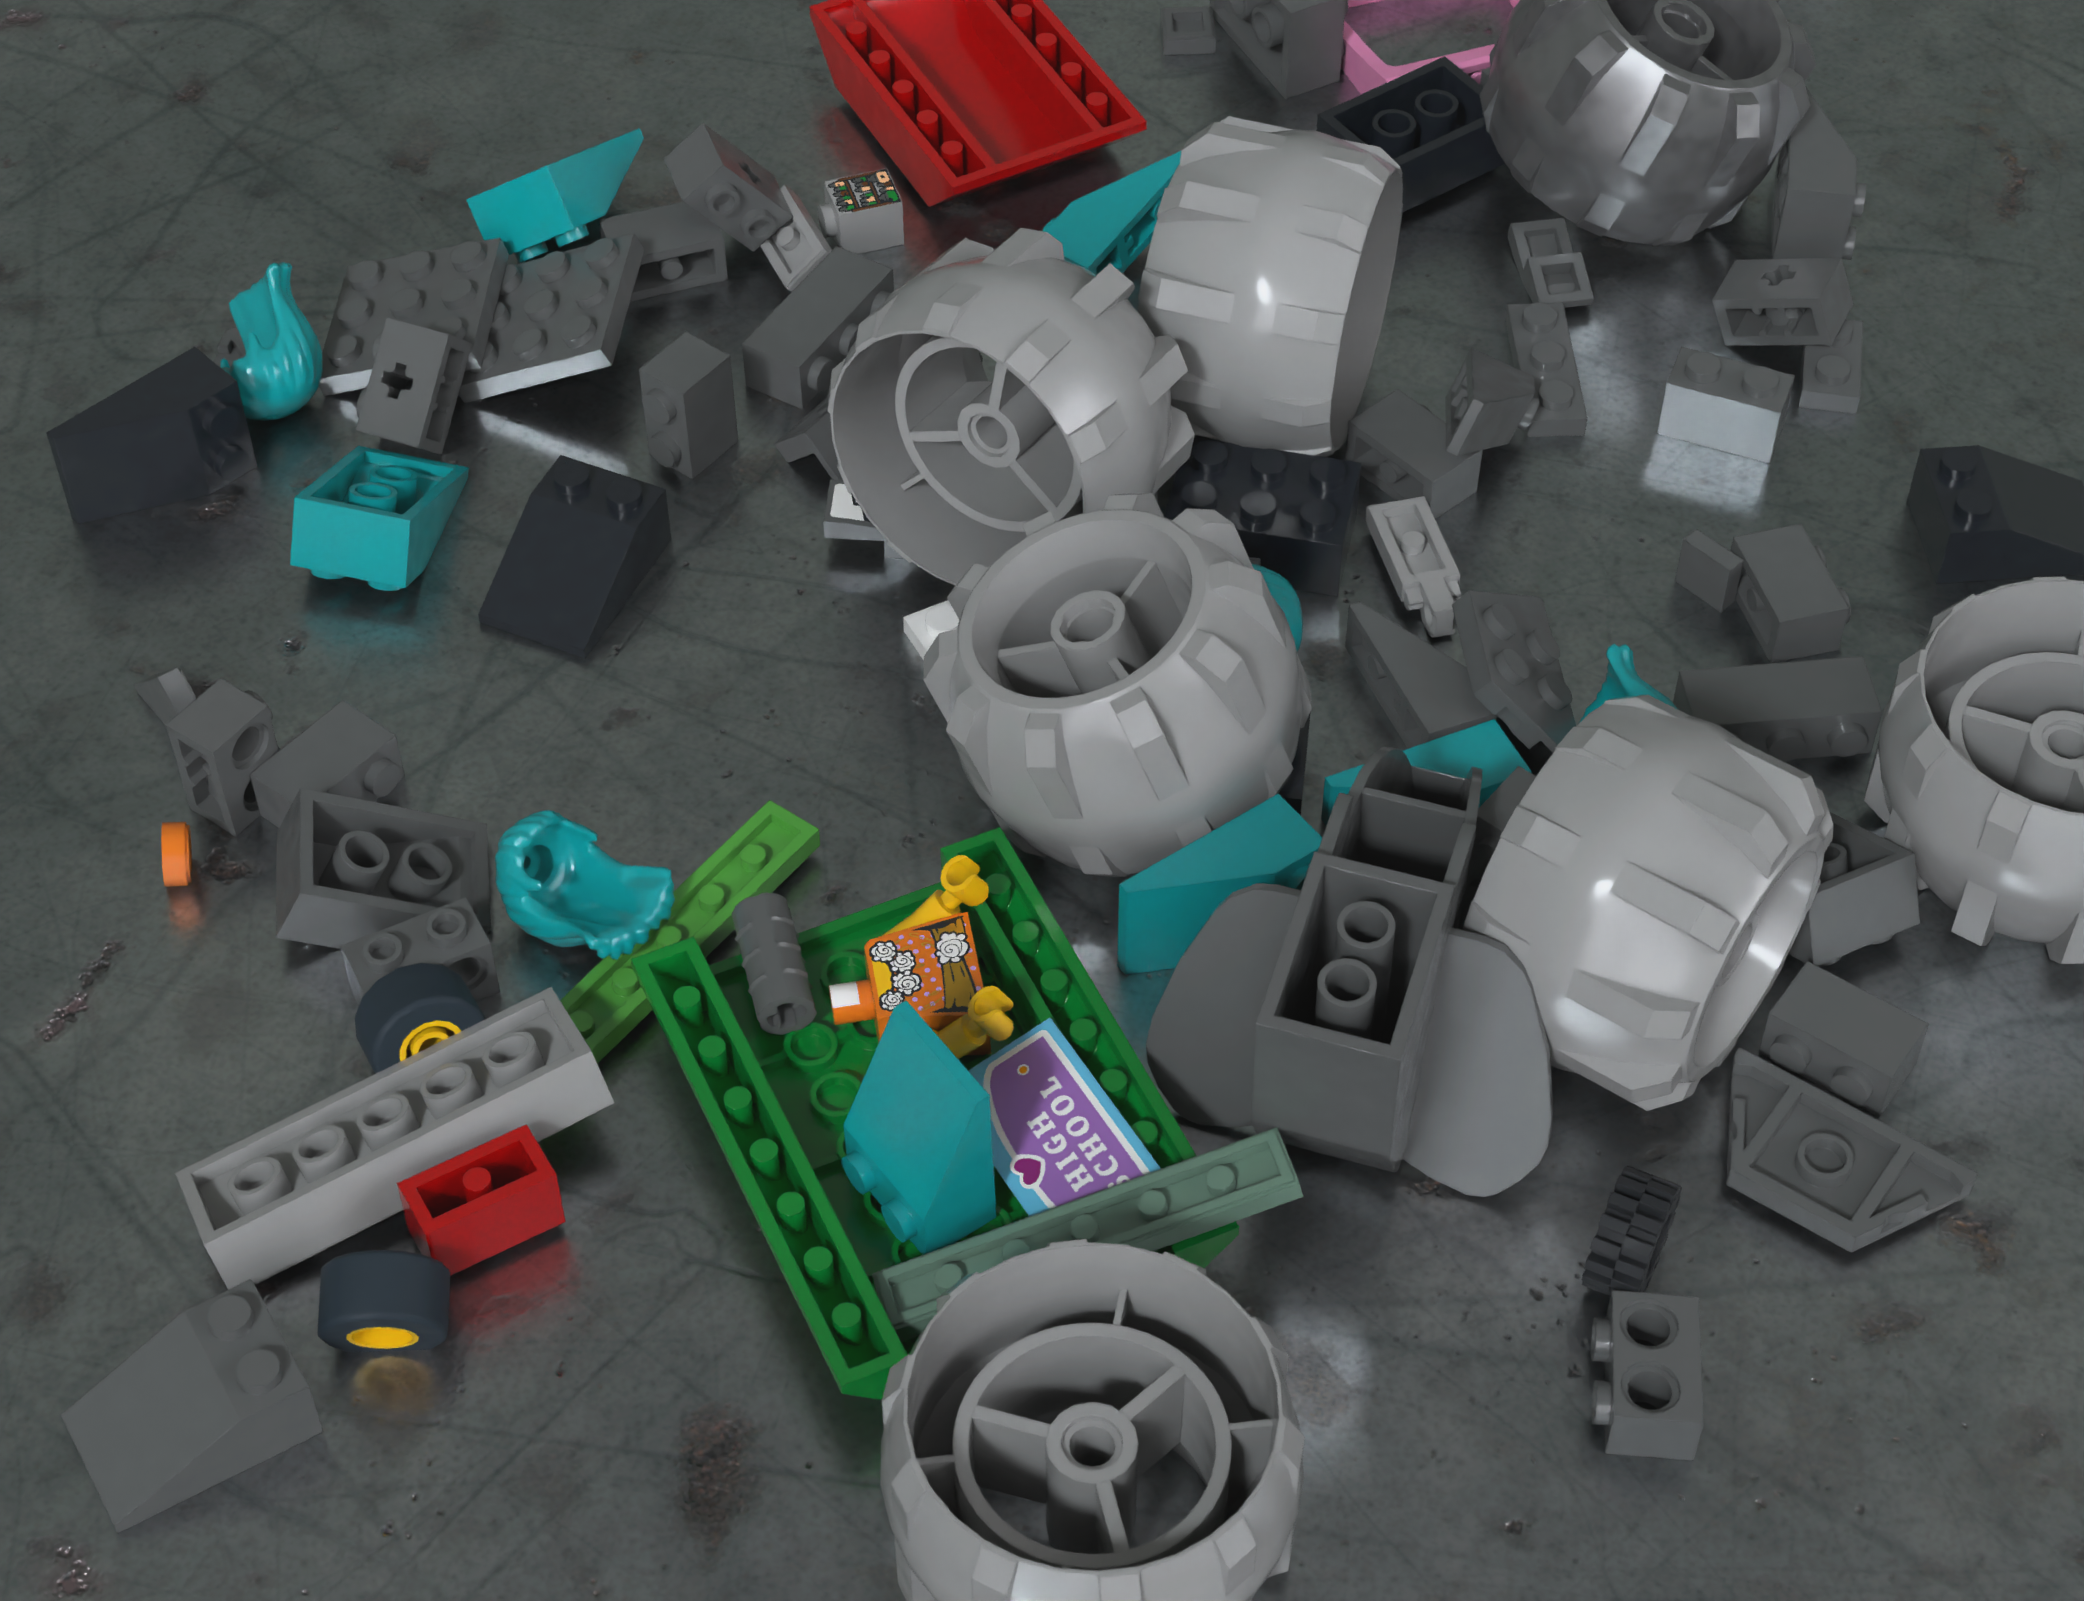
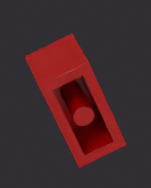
M527 1124L397 1183L408 1230L421 1254L442 1262L449 1269L450 1276L566 1222L557 1174Z

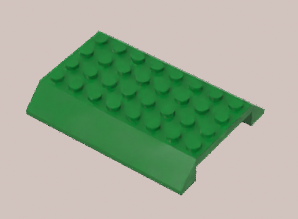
M1001 827L940 848L941 871L945 864L957 855H965L980 866L977 876L988 884V898L978 906H968L961 903L959 905L960 913L968 912L983 987L996 986L1013 1001L1012 1009L1004 1012L1013 1021L1011 1036L1001 1041L993 1040L990 1037L991 1054L963 1056L958 1060L967 1070H970L1048 1018H1051L1161 1169L1196 1157V1153ZM941 882L797 933L799 935L798 943L801 947V954L806 961L805 969L808 973V981L813 987L811 992L817 1014L813 1021L805 1028L783 1035L770 1034L760 1028L752 996L748 992L749 983L746 971L741 965L743 962L741 954L708 965L693 936L631 959L636 977L841 1393L846 1395L882 1400L890 1368L910 1354L919 1336L904 1342L900 1341L879 1300L872 1273L922 1256V1254L910 1239L901 1242L894 1236L884 1220L881 1204L870 1191L865 1194L858 1192L848 1179L842 1166V1158L847 1155L843 1125L878 1046V1038L874 1019L841 1025L834 1024L829 985L867 980L864 945L870 939L882 936L910 916L936 890L946 891ZM995 1166L996 1218L956 1243L1029 1217ZM1235 1221L1153 1252L1163 1254L1165 1251L1205 1268L1239 1235V1225Z

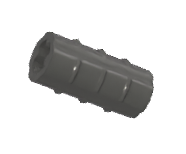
M761 893L757 896L747 897L735 906L732 912V919L737 935L735 940L739 944L740 954L743 959L741 965L746 971L749 983L748 992L752 996L760 1028L770 1034L779 1035L801 1030L813 1021L817 1011L811 992L813 987L808 981V973L805 969L806 961L802 957L801 947L798 943L799 935L795 931L794 921L792 920L785 897L775 893Z

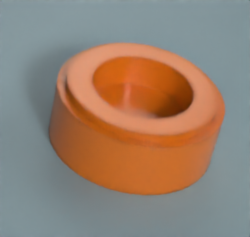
M186 821L162 822L161 847L164 886H188L192 882L190 825H187Z

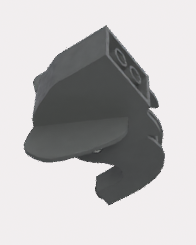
M1382 747L1369 757L1359 771L1349 793L1338 794L1318 852L1314 851L1301 890L1276 884L1256 883L1231 893L1216 907L1180 958L1153 1014L1146 1040L1147 1063L1162 1094L1180 1116L1199 1125L1224 1127L1253 1126L1257 1134L1277 1127L1284 1144L1391 1172L1398 1171L1403 1159L1430 1178L1471 1196L1486 1197L1498 1194L1521 1181L1539 1165L1550 1142L1554 1109L1549 1044L1533 985L1525 966L1506 944L1484 935L1459 929L1472 848L1477 830L1476 821L1482 784L1481 768L1472 766L1466 778L1411 766L1406 754L1401 749Z

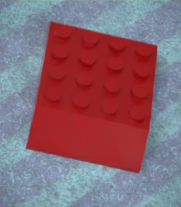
M828 0L809 6L810 17L835 87L929 207L1121 142L1147 129L1145 118L1043 0Z

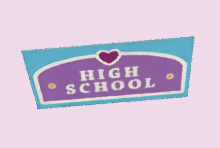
M1048 1018L968 1070L990 1095L993 1164L1029 1217L1161 1169L1051 1018Z

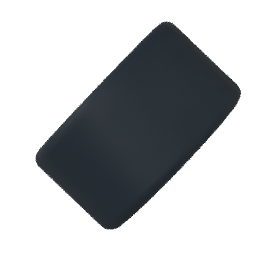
M417 963L393 970L378 979L365 993L355 1015L356 1038L375 1073H378L486 1018L459 974L443 965Z
M398 1250L359 1251L333 1258L324 1264L321 1269L318 1337L327 1345L346 1352L428 1350L436 1347L446 1340L448 1332L449 1269L439 1260L426 1255Z

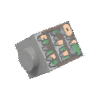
M887 168L824 181L825 204L818 206V219L824 238L832 237L836 246L855 254L904 245L903 202Z

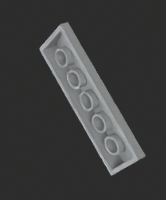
M549 987L175 1174L203 1245L228 1289L233 1288L249 1279H252L254 1285L402 1211L403 1206L397 1186L398 1182L525 1124L529 1127L536 1141L539 1142L615 1102L591 1049L553 988Z

